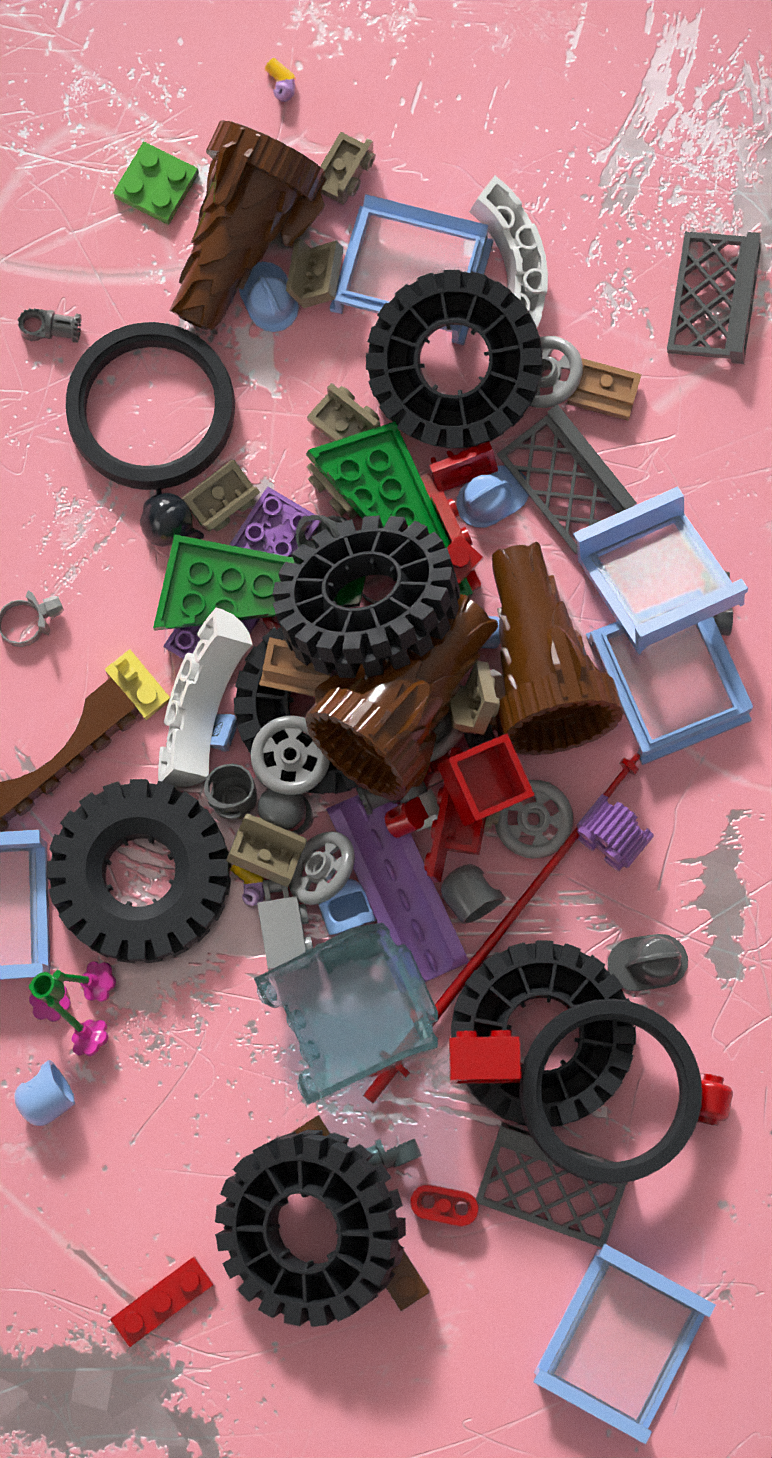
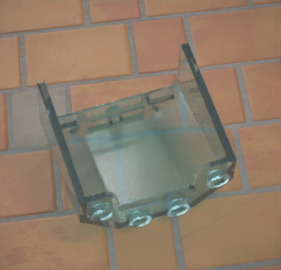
M383 923L351 928L254 978L257 985V994L262 1003L271 1008L284 1007L287 1014V1023L295 1032L300 1044V1053L310 1067L299 1073V1080L297 1082L298 1090L306 1099L308 1105L325 1100L438 1048V1038L432 1030V1024L438 1021V1011L411 950L404 943L397 946L391 938L390 930Z

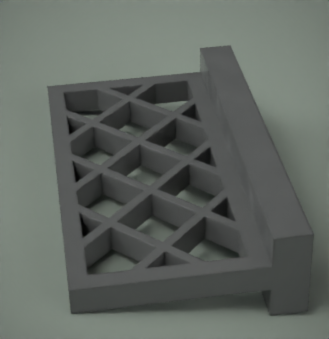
M685 231L667 353L731 359V363L744 364L762 247L760 233L747 232V236ZM691 242L705 243L710 250L696 260L690 253ZM727 245L740 246L739 255L729 262L719 252ZM715 255L724 266L710 276L701 264ZM688 259H689V260L692 262V264H690V265L687 267ZM736 264H737V271H735V270L732 268V267H734ZM697 268L705 280L691 289L685 282V277ZM729 271L735 278V284L723 292L715 280ZM710 284L719 296L705 305L696 294ZM685 289L688 293L683 296V290ZM731 294H733L732 301L728 298ZM693 298L701 309L687 319L680 311L681 305ZM724 300L731 311L728 316L719 322L710 310ZM706 314L715 325L700 335L692 323ZM679 318H680V319L683 321V323H681V324L678 326ZM729 323L727 331L724 326ZM687 327L697 338L689 345L675 344L676 336ZM720 330L726 338L725 349L711 348L705 340Z
M556 404L547 411L548 415L498 452L497 456L576 555L577 544L569 535L570 522L584 523L590 526L602 521L594 519L596 502L610 504L616 511V514L637 505V502L560 406ZM546 426L555 435L553 447L535 445L536 434ZM531 438V444H524ZM558 440L564 446V448L557 447ZM516 449L530 450L528 467L513 465L507 456ZM534 451L552 452L550 469L532 467ZM556 453L570 454L574 459L573 472L554 470ZM578 465L584 473L577 472ZM519 471L527 472L526 480ZM531 473L549 475L547 491L532 489L529 485ZM554 475L572 477L570 494L551 492ZM576 478H585L592 481L594 484L593 496L574 494ZM597 490L600 491L604 498L597 497ZM539 496L546 497V504H544ZM551 497L569 499L567 516L552 514L549 510ZM573 500L592 502L590 519L571 517ZM559 521H566L565 529Z
M501 1122L476 1196L478 1204L602 1248L607 1242L628 1182L608 1184L617 1187L613 1200L599 1206L592 1188L603 1183L593 1182L589 1184L587 1180L582 1179L585 1187L567 1195L559 1177L568 1172L565 1170L556 1172L553 1165H557L540 1150L529 1131ZM568 1146L576 1153L588 1159L600 1162H614ZM504 1147L515 1151L520 1164L502 1171L497 1161L500 1148ZM521 1154L530 1156L532 1158L524 1161ZM538 1160L547 1162L553 1175L535 1183L527 1165ZM495 1165L499 1174L491 1177ZM523 1168L531 1185L513 1194L505 1176ZM501 1178L509 1196L499 1201L484 1197L488 1184ZM555 1179L564 1197L545 1205L538 1187ZM534 1190L542 1207L530 1213L521 1210L516 1198ZM588 1191L596 1208L578 1216L570 1199ZM512 1200L515 1208L504 1203ZM566 1201L574 1219L564 1224L554 1222L548 1209ZM610 1207L606 1219L602 1211ZM544 1212L547 1219L537 1215ZM599 1213L604 1223L600 1238L587 1234L580 1221ZM577 1223L580 1231L570 1228V1226Z

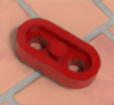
M422 1185L413 1192L410 1200L411 1208L418 1217L456 1226L471 1224L479 1213L478 1201L472 1194L435 1185ZM426 1195H431L435 1200L434 1206L430 1209L425 1208L422 1203ZM459 1202H465L468 1205V1212L465 1215H459L456 1212V1205Z

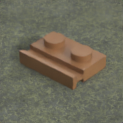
M582 358V378L576 391L568 398L567 404L629 421L642 374Z
M269 637L259 685L314 696L316 687L330 678L331 673L326 675L315 671L312 662L307 666L296 658L294 651L290 650L285 640Z

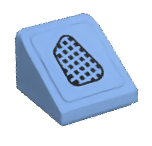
M216 715L210 747L224 752L229 751L238 726L235 715Z

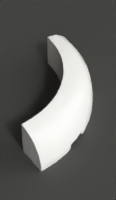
M495 175L476 199L469 212L480 223L488 225V232L499 248L504 261L508 289L521 300L529 311L536 327H538L548 290V270L543 243L535 223L532 224L527 213L522 208L523 203L508 185Z
M219 608L213 610L199 629L197 635L200 641L193 654L187 653L185 655L167 706L164 725L169 726L166 747H160L158 781L173 785L176 788L199 784L206 780L209 775L210 744L218 708L236 666L252 646L250 633L244 624L233 614Z

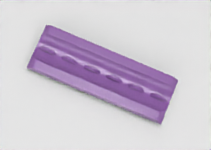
M267 486L229 545L293 557L292 553L298 548L296 542L298 522L303 516L315 514ZM315 520L307 526L305 537L308 541H311L312 536L315 535L322 521ZM260 618L241 620V622L251 634ZM202 625L175 628L163 647L184 660L187 653L193 654L200 641L197 633Z
M356 795L326 810L336 832L345 835L353 845L355 853L353 870L366 893L369 905L406 987L410 990L467 964L469 960L434 883L427 876L423 859L411 833L396 838L390 834L386 827L385 813L397 806V803L389 802L375 808L373 814L367 815L362 804L365 800L361 801L359 795Z

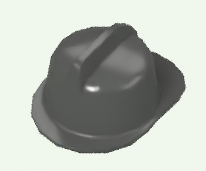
M654 934L623 940L612 949L608 957L609 973L611 975L614 973L623 988L629 991L649 990L676 984L684 977L688 968V956L684 946L676 938L665 934Z

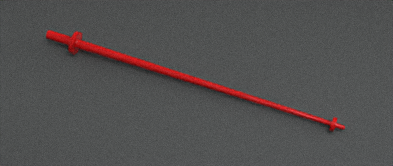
M636 753L631 760L623 758L620 761L623 770L603 793L608 799L628 773L635 775L639 771V768L635 765L640 758L639 753ZM577 827L395 1055L391 1057L385 1052L382 1053L380 1058L387 1065L363 1094L368 1101L373 1104L397 1073L405 1078L408 1077L410 1072L403 1066L459 994L472 973L479 968L580 835L577 832Z

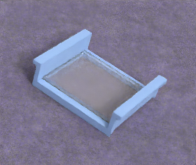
M365 194L363 206L359 207L339 275L336 297L331 302L330 311L342 314L344 305L379 313L386 302L389 303L395 297L394 293L405 284L410 285L416 282L418 277L432 272L433 274L443 273V270H461V272L471 273L473 271L484 275L493 245V239L487 238L488 225ZM451 325L450 330H447L446 326L440 329L452 332V343L464 345L469 327Z
M678 487L573 533V537L577 542L578 562L639 655L647 646L736 605H740V607L745 605V593L748 592V587L742 579L731 582L684 514V495Z
M699 588L696 591H691L635 615L640 623L643 624L704 595ZM713 616L647 646L640 655L618 622L586 634L590 646H596L607 674L612 676L615 681L623 711L640 747L638 753L640 754L639 759L642 765L751 721L749 713L753 709V705Z
M40 830L0 832V980L34 978L42 972L50 973L47 842L41 838Z
M604 1244L601 1250L597 1249L534 1371L536 1377L533 1382L646 1444L652 1433L648 1428L704 1317L711 1316L716 1304Z

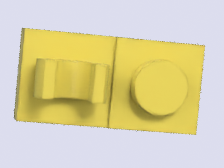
M130 649L105 668L107 674L134 703L145 720L149 719L169 702V695Z

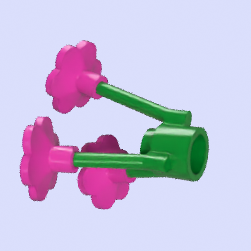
M90 962L82 976L65 974L60 970H56L53 975L48 972H42L37 974L29 984V989L32 992L29 1002L33 1006L34 1017L38 1020L47 1018L51 1022H56L62 1016L75 1028V1032L72 1035V1042L74 1043L73 1052L78 1056L84 1054L93 1056L98 1052L99 1047L108 1041L107 1024L103 1020L93 1021L92 1019L79 1023L67 1011L71 1006V1001L66 996L67 988L63 982L80 983L84 988V996L87 1000L104 1002L109 998L110 990L116 985V978L111 974L112 967L107 962Z

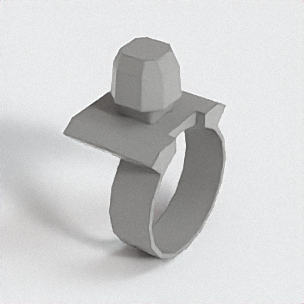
M28 590L25 596L28 601L15 600L3 606L0 611V634L4 640L13 646L24 647L36 642L42 633L49 635L50 628L45 618L50 617L53 619L64 611L59 597L52 596L43 599V603L39 604L35 595ZM27 605L39 613L38 631L27 641L15 642L7 639L1 630L3 616L14 606Z

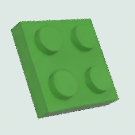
M143 141L116 186L113 195L115 199L169 225L197 178L199 171L197 167Z

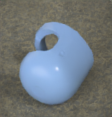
M348 879L344 887L334 897L318 904L329 935L342 933L376 921L362 885L353 879Z
M51 1060L41 1065L39 1073L33 1079L26 1083L22 1082L17 1087L14 1095L19 1113L25 1120L35 1126L49 1124L75 1105L71 1087Z

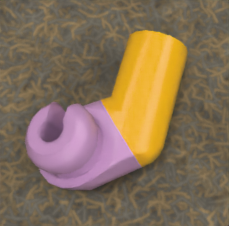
M272 58L266 64L265 70L276 79V87L273 89L274 96L282 102L289 101L295 93V75L277 59Z
M233 865L230 871L244 881L242 899L245 904L254 906L262 902L265 896L263 888L264 877Z

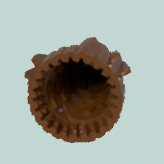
M225 120L219 121L206 149V153L212 158L207 175L206 196L200 208L198 226L191 241L194 245L180 275L179 283L181 286L169 310L184 321L203 330H213L222 321L238 288L244 289L254 266L263 258L270 243L277 235L281 234L282 243L285 246L292 247L294 241L310 227L325 207L321 190L326 182V172L322 167L304 154L277 139L242 124Z
M536 541L529 546L515 545L505 549H498L492 554V569L502 606L497 608L499 616V638L502 647L500 660L503 674L495 669L490 670L491 677L495 679V694L500 701L496 717H492L489 725L492 727L491 729L497 731L498 737L507 733L515 752L522 755L553 754L578 748L598 740L615 729L623 719V709L614 679L605 672H599L589 658V655L586 654L582 636L577 630H574L572 619L569 617L565 603L560 599L554 575H548L541 545Z
M460 594V598L457 599L459 609L455 619H448L450 624L449 631L442 640L430 636L434 648L422 657L418 656L411 649H407L410 664L395 670L388 658L386 661L383 660L384 674L367 677L363 665L360 664L355 678H343L336 674L319 684L314 690L315 705L306 714L305 719L310 737L314 740L313 742L321 750L322 754L338 770L357 785L377 796L389 800H401L412 787H419L423 782L429 769L437 737L432 731L448 713L450 708L447 704L461 688L460 681L481 657L478 651L498 628L497 620L489 618L487 613L466 595Z

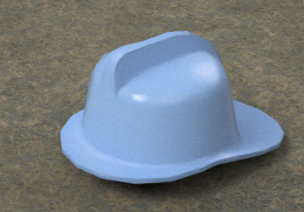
M270 262L257 263L244 289H239V292L256 326L264 331L277 332L285 330L293 324L298 314L299 305L286 291L288 277L281 267Z
M499 465L497 466V472L477 476L460 489L456 507L460 517L467 524L476 528H486L498 523L525 505L529 495L506 466ZM519 471L526 480V476L521 471Z

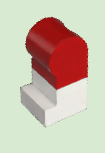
M432 789L395 806L385 813V824L392 836L400 838L411 832L421 831L432 826L434 819H438L440 807L437 805V799Z

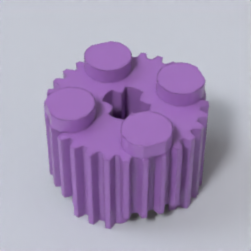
M602 794L576 825L578 828L577 832L580 835L578 840L591 851H594L595 848L606 855L604 858L606 863L615 870L620 871L624 866L629 868L654 835L648 828L642 831L637 826L638 822L636 819L638 817L622 803L617 802L614 806L610 805L607 801L608 797Z

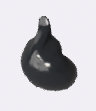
M157 488L155 495L145 501L140 518V527L149 542L162 547L172 545L174 534L195 539L204 538V534L201 531L193 528L189 506L181 497L172 493L162 494L161 489Z

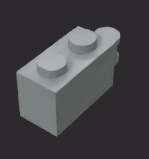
M263 880L266 901L259 902L257 905L269 972L309 966L308 957L314 956L311 936H304L303 924L309 923L306 904L299 905L297 896L289 897L288 887L271 880ZM283 891L284 898L271 900L270 893Z

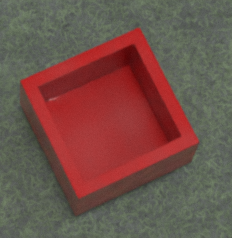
M507 733L437 764L464 827L535 796Z
M511 1030L491 1031L490 1037H477V1031H457L456 1038H449L450 1084L518 1083L521 1079L520 1036H512Z

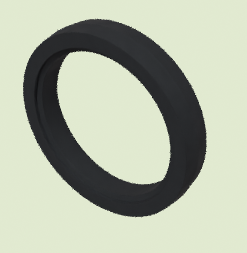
M142 322L113 330L98 339L86 350L75 365L70 376L65 407L67 424L73 442L81 455L96 471L111 481L126 487L156 490L157 488L166 489L195 478L217 459L224 449L233 427L235 397L227 369L216 352L204 340L194 333L175 325L159 322ZM146 347L171 349L192 359L208 376L215 394V409L212 422L198 445L177 460L153 466L127 463L105 451L92 436L86 414L90 389L103 368L124 353Z
M602 999L584 1002L567 1009L553 1018L540 1031L525 1057L521 1071L519 1094L526 1126L540 1150L553 1163L566 1172L588 1181L617 1184L647 1177L670 1163L681 1152L697 1125L702 1103V1083L694 1053L683 1035L673 1024L643 1005L618 999ZM601 1020L626 1022L652 1035L670 1056L676 1070L679 1085L678 1107L667 1133L647 1152L621 1162L595 1161L570 1149L551 1128L542 1104L541 1083L543 1072L554 1048L573 1030L590 1022Z

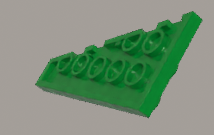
M396 422L307 451L306 456L362 519L367 516L380 515L384 528L390 516L403 517L406 519L408 527L414 521L427 526L429 534L435 532L443 540L445 548L451 544L403 437L397 428ZM465 578L459 584L460 594L470 598L473 592L467 578Z
M174 534L154 621V631L203 625L215 608L233 614L240 621L276 616L273 606L275 600L272 595L274 583L281 582L278 573L285 562L295 563L293 557ZM366 576L348 583L339 591L334 599L338 606L345 608L360 606Z

